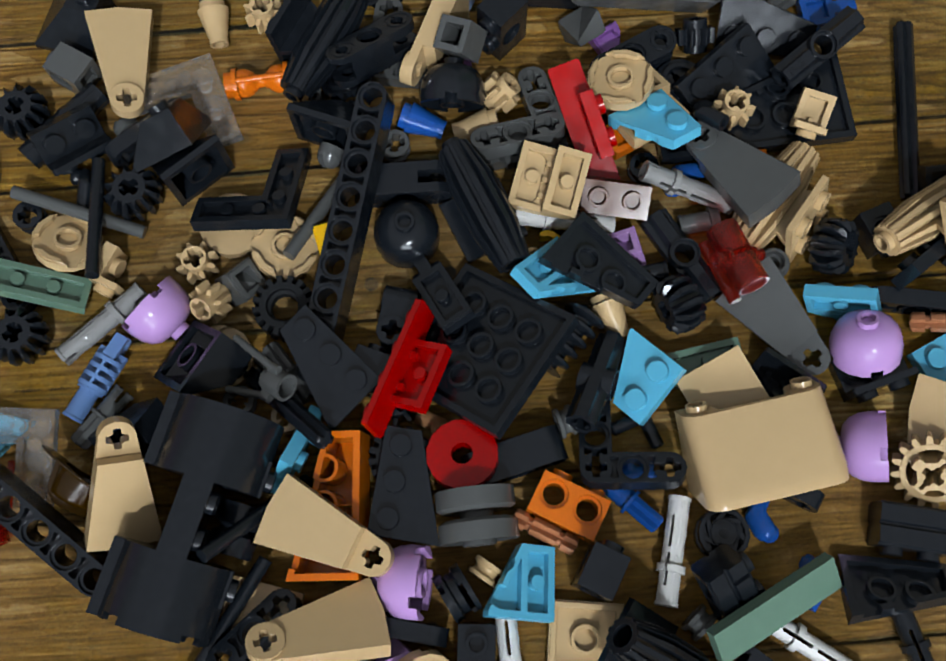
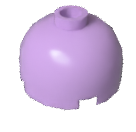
M170 275L157 285L159 287L157 292L149 293L139 303L121 326L131 336L141 342L161 344L170 337L176 341L190 326L186 322L191 312L189 306L190 298L183 287Z
M857 309L848 312L835 323L830 334L829 352L833 357V363L838 369L849 375L871 378V373L883 371V375H886L899 366L903 356L904 342L901 328L890 315L882 311Z
M865 411L850 416L842 424L840 436H838L848 464L849 474L862 481L889 482L888 437L885 411Z
M400 545L393 548L395 559L390 570L381 577H371V580L387 613L404 620L423 621L425 617L420 611H428L432 594L433 581L431 578L433 577V569L426 568V558L433 559L430 546Z

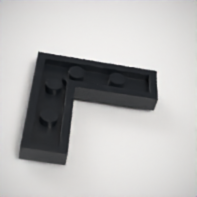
M309 148L277 149L262 195L198 198L190 219L193 230L290 229L312 159Z

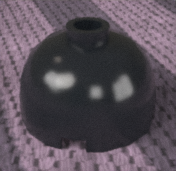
M446 57L444 58V63L432 66L422 79L419 95L420 103L424 108L448 112V108H458V112L479 111L484 108L485 85L479 72L472 66L464 64V59Z
M402 199L390 203L380 211L375 220L373 237L378 252L387 263L398 268L411 269L415 267L411 259L424 254L429 261L434 256L439 247L440 228L435 215L426 205L416 200Z

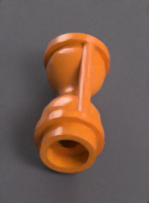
M288 61L272 65L264 74H255L248 69L237 70V68H231L230 72L223 73V84L227 98H235L236 101H242L243 98L252 97L260 88L264 87L276 93H283L284 89L280 86V82Z

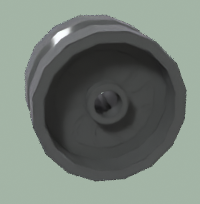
M513 484L472 485L434 493L437 514L445 517L460 516V519L446 521L438 526L440 547H479L494 545L499 541L520 537L517 517L508 514L494 515V512L504 511L515 505Z

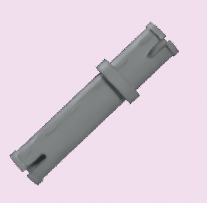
M646 160L639 170V181L663 189L665 194L671 196L676 194L704 206L713 209L717 208L726 215L733 211L713 186L683 175L681 170L676 168L670 170L649 160Z
M134 282L132 286L114 301L109 300L104 304L105 308L68 340L55 348V353L63 362L70 366L118 324L121 323L123 325L126 318L148 294L141 286L139 287Z

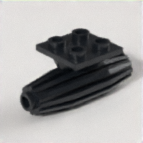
M283 0V4L275 17L270 19L265 34L281 64L282 61H288L280 82L286 98L292 102L309 101L323 86L338 66L332 65L327 61L326 49L333 43L359 30L370 0H323L318 8L311 0Z
M452 137L441 145L442 150L439 151L438 158L453 199L440 204L439 208L468 264L487 256L500 273L509 272L517 264L530 256L524 238L528 236V232L525 226H520L518 217L508 201V195L499 178L495 177L493 171L467 139Z
M630 597L619 619H616L613 626L609 627V634L606 636L607 643L598 661L711 660L701 650L675 635L679 628L678 626Z

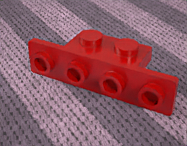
M576 58L550 68L548 75L574 149L592 154L587 175L620 179L612 156L615 155L612 147L618 145L614 131L611 126L605 127L601 116L606 113L603 99L600 93L594 95L593 90L589 89L580 60Z
M416 298L411 310L407 312L404 326L398 339L392 345L391 355L384 370L378 377L377 386L371 400L364 408L361 424L374 437H383L395 408L427 414L452 354V350L447 344L425 340L434 320V315L423 299Z

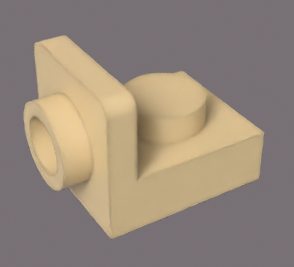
M108 241L101 248L100 276L97 279L89 280L95 284L93 287L94 291L112 299L114 295L119 297L125 292L114 281L124 273L128 256L118 246Z

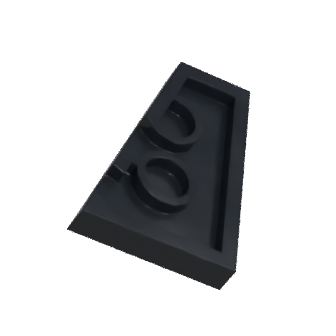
M388 425L383 440L368 529L379 537L440 547L423 432L421 430Z

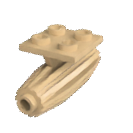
M793 141L776 157L781 162L800 171L801 185L778 209L750 229L734 212L719 245L720 252L722 253L721 257L725 262L735 267L748 265L776 235L784 244L785 253L790 263L797 253L802 255L806 251L811 241L810 234L814 230L815 225L819 224L822 218L828 217L829 210L826 209V206L831 197V193L828 192L829 177L822 175L812 191L807 190L820 161V154L815 151L814 147L809 146L805 142Z
M943 176L903 201L874 228L873 242L880 252L887 253L889 256H896L932 242L941 235L945 236L946 242V176Z

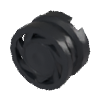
M735 510L725 512L709 511L701 515L696 521L693 536L698 550L708 557L709 553L721 544H728L737 553L740 550L744 552L748 547L750 531L745 518Z
M457 563L450 566L449 572L443 576L437 574L431 578L457 623L464 620L465 614L469 611L476 612L483 608ZM461 584H463V586L465 587V589H466V591H467L465 594L463 593L462 589L460 588V585H461Z

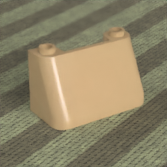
M807 376L796 377L789 380L790 384L783 388L784 394L723 409L708 406L706 401H693L687 403L685 409L674 411L682 456L687 464L686 478L688 489L705 509L712 512L731 511L839 485L849 480L848 464L819 382Z

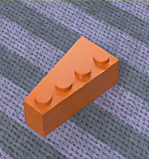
M361 430L331 431L334 440L332 444H328L325 449H320L312 477L314 478L312 488L368 528L370 517V465L368 460L370 458V436ZM369 550L367 551L366 556H365V557H367L368 559H369ZM294 555L292 566L288 569L285 582L361 581L368 578V576Z

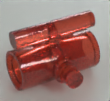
M730 218L721 221L707 232L708 240L699 244L700 251L729 305L738 303L742 300L741 295L750 294L769 282L770 278L760 262L765 259V250L750 245L736 219Z

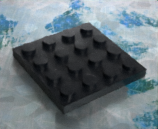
M465 263L453 281L476 317L449 335L445 334L434 317L425 340L447 344L452 350V354L432 401L501 440L579 324V321L575 315L542 299H533L527 292Z

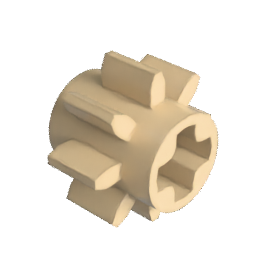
M250 0L249 4H244L243 7L247 14L245 20L248 27L256 25L259 34L265 32L270 19L275 17L281 7V1Z
M494 71L484 80V104L488 109L495 108L496 112H498L502 108L507 114L521 99L517 95L521 91L520 84L510 73L504 72L499 76Z
M736 86L735 89L729 92L722 89L718 100H714L713 103L715 109L729 116V123L727 125L729 131L738 124L744 128L749 121V117L753 115L756 106L749 105L752 94H747L745 91L740 90L739 86Z
M203 241L199 246H192L188 242L186 243L187 248L183 250L182 254L176 253L177 258L182 264L176 268V271L181 276L187 275V281L192 285L195 284L196 280L204 281L207 279L209 281L213 273H219V269L213 263L219 259V256L215 251L208 252L209 247Z
M206 279L188 294L192 299L189 304L192 314L203 322L211 319L214 324H217L233 310V307L230 305L232 300L231 293L220 282L211 285Z

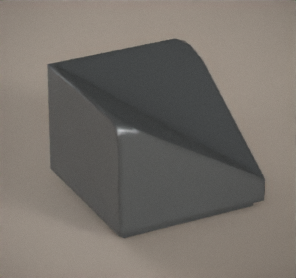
M581 6L558 21L565 42L580 47L606 31L598 9Z
M250 257L237 262L214 280L216 283L220 282L229 289L232 296L231 304L234 307L247 302L258 293L257 289L260 286L262 288L267 286L265 283L266 279Z

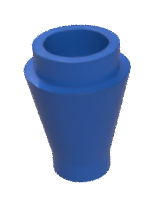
M405 102L397 127L404 129V132L408 134L435 137L441 140L447 121L434 115L416 102L413 105Z

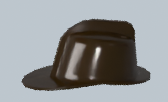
M43 444L42 448L56 460L47 483L48 493L52 501L59 507L78 516H86L91 475L81 471L55 450Z

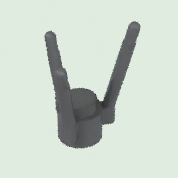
M234 335L232 337L233 340L255 358L254 363L263 370L259 377V385L262 390L226 386L225 391L235 395L260 399L267 404L271 403L274 398L282 402L290 399L297 389V378L284 371L280 365L269 360L239 335Z

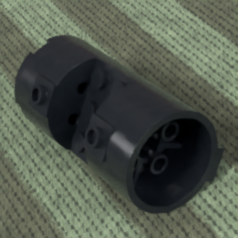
M170 390L143 462L183 476L158 545L124 536H114L86 613L97 615L101 619H108L109 615L117 616L115 625L161 640L179 644L180 642H185L186 638L191 637L194 638L192 645L196 647H209L225 601L233 602L240 581L233 579L235 570L210 561L201 563L196 557V550L208 541L211 533L210 530L206 529L211 515L217 516L222 499L224 498L219 493L221 488L258 499L262 498L263 492L271 493L277 473L271 471L285 428L269 419L231 405Z

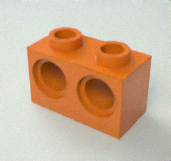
M554 468L550 472L545 469L526 511L531 513L530 515L537 516L565 532L568 531L578 536L579 539L589 544L594 542L612 501L604 498L606 493L603 490L590 489L587 486L583 488L571 482L573 477L562 470ZM550 486L558 488L563 496L562 502L558 505L548 504L543 497L545 488ZM587 502L593 506L595 516L592 521H583L578 517L576 507L579 503Z

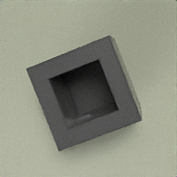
M442 14L433 47L449 57H459L464 59V61L478 64L488 31L472 20Z

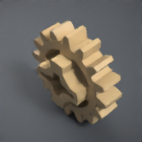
M927 430L926 439H920L915 433L911 434L912 444L909 445L901 441L899 443V450L902 454H892L891 462L895 465L890 467V476L897 478L894 480L895 490L905 488L904 500L906 501L915 497L917 498L918 506H924L926 502H931L933 508L939 509V502L946 503V433L943 432L939 439L933 438L931 430ZM908 462L911 464V468L915 470L911 479L906 472ZM928 468L929 470H932V471H930L929 473H927L925 469ZM936 468H939L940 472L937 473V472L934 471V470H935Z

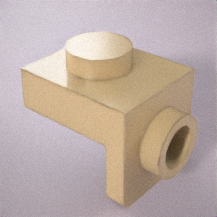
M803 87L789 124L790 127L797 129L795 135L810 140H815L816 135L826 136L828 131L826 126L838 97Z

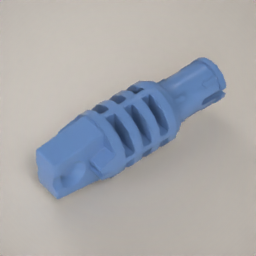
M116 332L107 346L100 345L88 366L77 380V385L80 387L66 409L63 410V415L80 424L84 422L98 397L103 398V396L107 395L129 359L124 356L132 344L130 338Z

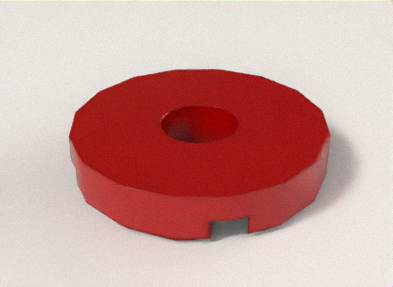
M465 419L452 420L441 425L431 435L426 447V462L432 476L444 488L452 489L481 485L486 481L488 482L496 471L499 463L498 445L494 436ZM461 447L468 448L473 452L472 458L463 464L455 462L452 458L453 453Z

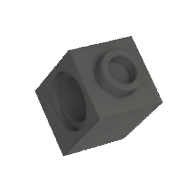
M62 41L49 53L46 62L42 66L55 83L75 94L89 82L96 86L102 78L100 68L93 58Z

